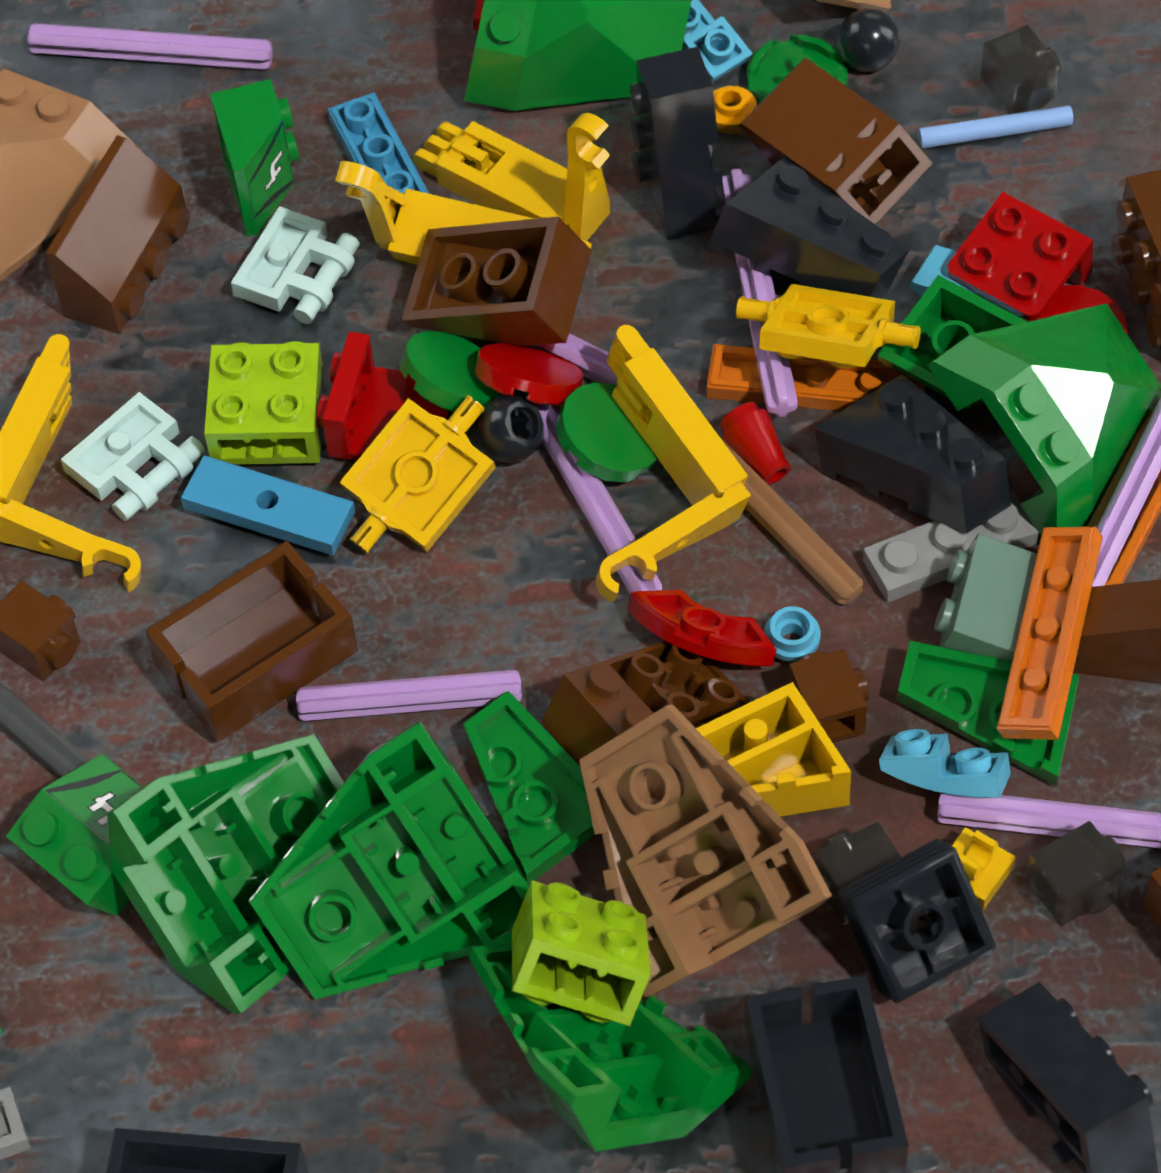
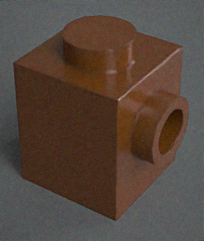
M21 580L0 602V653L44 682L57 668H62L70 662L77 647L81 644L74 623L76 618L74 611L58 596L50 595L47 598Z
M845 649L830 653H810L799 661L790 663L789 683H794L832 743L865 735L867 713L865 701H869V689L862 669L860 667L852 669Z

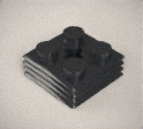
M934 839L838 892L839 900L879 993L888 997L894 1003L902 1002L992 953L996 949V944L956 848L940 839ZM921 910L924 913L917 918L919 927L913 931L910 929V923L913 921V916Z

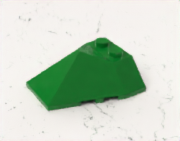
M484 0L464 101L510 111H520L631 97L629 86L632 83H637L636 60L682 50L692 0Z
M1107 303L969 335L927 364L957 411L982 398L1041 488L1020 503L1040 535L1042 534L1043 527H1084L1090 522L1134 438L1151 410H1155L1161 398L1160 383Z
M419 720L365 756L249 899V903L316 1000L389 980L390 976L425 968V970L444 966L443 962L469 956L472 947L512 943V929L529 888V883L449 758Z
M314 734L151 780L107 813L112 873L173 969L234 1014H241L283 980L291 967V963L249 903V899L344 784Z
M512 943L477 946L471 949L469 954L471 963L557 1114L577 1133L582 1143L596 1152L685 1137L750 1079L753 1069L722 1040L701 1025L695 1026L694 1030L690 1032L666 1017L664 1014L668 1005L653 995L648 997L646 1003L640 1000L630 1026L615 1021L607 1023L597 1022L587 1018L578 1010L555 1003L551 1005L537 1004L525 998L521 993L512 991Z

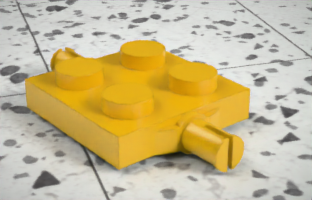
M791 284L783 296L775 300L772 299L771 302L740 296L736 307L737 319L764 323L760 329L759 349L777 352L778 355L787 359L807 357L829 361L832 365L839 368L866 367L875 350L880 346H884L885 343L916 349L921 334L920 326L893 323L895 301Z
M466 395L464 401L447 420L444 417L429 414L412 400L407 399L339 482L345 491L364 504L370 514L356 533L349 538L355 546L368 554L369 550L386 529H389L390 531L404 534L423 550L429 551L496 468L494 461L472 446L465 434L480 414L485 411L478 401L474 402L471 396Z

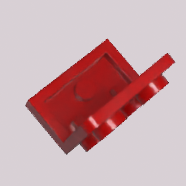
M1002 191L949 261L948 275L952 280L1025 320L1032 321L1041 316L1066 281L1081 286L1087 281L1093 271V239Z
M348 332L343 352L336 351L332 359L330 381L333 385L329 396L322 395L317 409V426L324 428L329 457L357 461L408 398L429 414L444 417L447 420L450 418L451 411L440 408L420 396L413 388L416 381L410 374L405 379L400 370L375 367L370 335Z

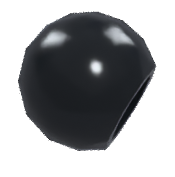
M862 8L849 14L840 25L836 38L837 49L846 65L861 72L873 73L887 67L895 58L900 45L898 30L891 17L881 10Z
M503 395L495 397L484 406L485 411L480 414L476 421L477 439L485 453L499 462L516 463L525 461L539 449L544 437V424L538 408L523 396Z

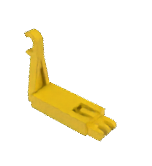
M591 113L580 114L567 130V168L474 121L465 130L449 122H442L436 129V135H431L424 142L425 149L419 148L412 156L413 163L419 169L437 177L438 185L479 206L535 219L559 216L580 239L588 241L610 214V200L601 168L610 155L604 148H600L591 142L597 140L609 125Z
M341 161L335 179L337 183L348 185L346 196L361 200L375 241L379 247L387 249L395 260L418 265L428 229L535 219L407 188L403 194L388 186L377 171L354 162ZM582 240L591 249L592 244Z
M622 325L618 328L606 359L608 366L618 378L617 384L619 386L614 388L612 397L658 457V460L692 506L603 560L596 575V587L599 593L612 603H614L618 595L619 583L612 579L611 574L625 566L632 565L641 571L643 579L653 581L657 572V561L738 521L751 497V494L744 486L748 478L747 473L655 349H650L638 331L630 325Z
M55 334L47 341L40 357H37L0 431V542L81 562L83 578L93 574V566L101 560L124 566L128 569L124 573V586L127 593L137 587L141 579V560L135 550L92 535L23 504L72 406V396L69 395L71 392V383L69 382L71 378L69 340L62 334Z

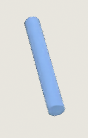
M1068 105L918 128V141L920 148L924 149L1073 126V112L1071 106Z

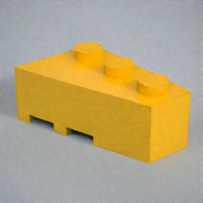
M793 682L696 728L780 817L849 806L851 770Z

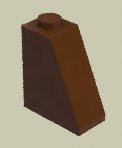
M1161 579L1092 587L1073 673L1161 684Z

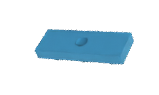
M375 92L327 109L329 121L351 162L377 171L388 186L403 194L406 188L429 194Z
M203 455L181 496L183 509L333 556L355 514L354 501Z

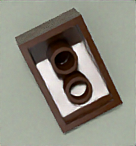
M559 216L428 229L401 321L410 327L519 346L567 343L592 250Z

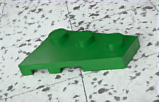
M914 641L909 642L899 683L897 701L993 753L1008 752L1010 762L1057 787L1080 675H1072L1058 740L1005 739L997 730L1012 661Z
M507 691L463 723L466 738L520 868L530 885L531 880L535 881L596 834L594 833L581 767L521 703Z

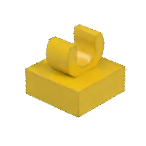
M965 827L952 846L958 852L980 908L984 911L1014 869L1016 856L1000 848L997 841L978 830L973 832Z

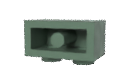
M979 533L966 552L957 550L947 576V582L955 584L951 599H944L934 630L942 632L939 647L1012 661L1037 554Z

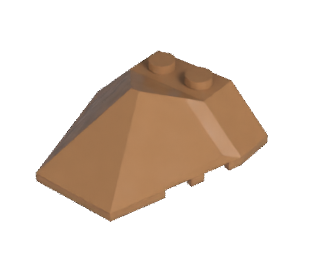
M4 68L0 70V282L43 250L42 242L60 230L116 135L131 141L91 101Z
M673 704L663 707L579 760L594 833H602L609 867V869L603 871L606 890L613 889L616 901L629 904L639 913L646 915L651 976L643 993L645 999L731 957L815 910L832 896L803 840Z

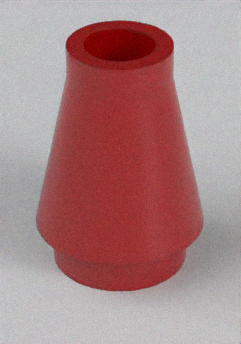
M747 402L730 411L721 420L719 427L723 432L722 439L768 485L780 481L791 471L792 467L785 458L770 415L766 409H759L755 402Z

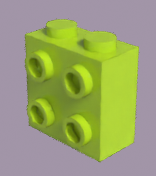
M290 341L284 344L237 342L231 345H211L204 432L211 458L234 465L320 463L322 428L317 426V409L320 398L324 395L325 374L319 343Z
M531 880L512 929V991L521 993L525 998L537 1004L551 1005L555 1003L578 1010L587 1018L597 1022L607 1023L615 1021L630 1026L651 976L646 915L639 913L635 908L621 901L611 900L605 903L582 896L574 888L562 883L546 885Z

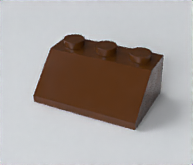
M116 135L46 251V256L63 316L120 335L130 317H135L140 312L144 301V293L152 279L162 274L166 265L167 254L176 238L180 239L184 236L189 225L190 212L186 209L181 185L131 141L119 135Z

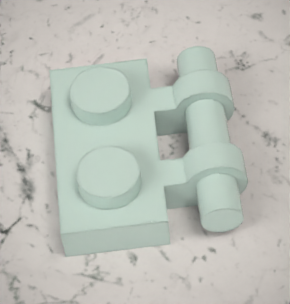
M279 206L231 281L233 295L278 312L281 311L289 296L298 299L300 302L293 311V315L298 321L310 324L318 312H324L333 299L331 290L339 277L348 275L355 262L353 255L360 243L355 236L349 233L341 234L336 244L325 241L328 236L326 222ZM311 262L321 265L314 279L303 275Z
M138 392L61 458V463L65 473L101 501L116 488L124 492L125 494L112 504V509L120 519L127 521L137 511L145 512L158 501L157 494L174 479L181 481L193 470L192 463L205 453V449L200 441L193 436H190L179 447L170 442L179 434L177 421ZM151 457H154L160 463L142 478L135 473Z

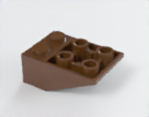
M807 58L802 59L738 125L772 166L783 157L795 166L804 170L807 175L830 192L846 201L849 206L874 224L889 211L933 164L898 122Z
M663 641L565 673L541 723L580 766L579 760L667 705L673 704L695 728H698L750 702L710 658L697 655L667 641Z

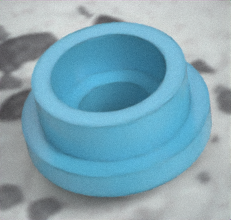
M789 606L778 610L769 618L764 628V633L777 649L775 657L784 661H799L804 656L814 653L820 644L821 632L818 622L808 611L800 607ZM787 634H797L801 639L788 640L783 637Z

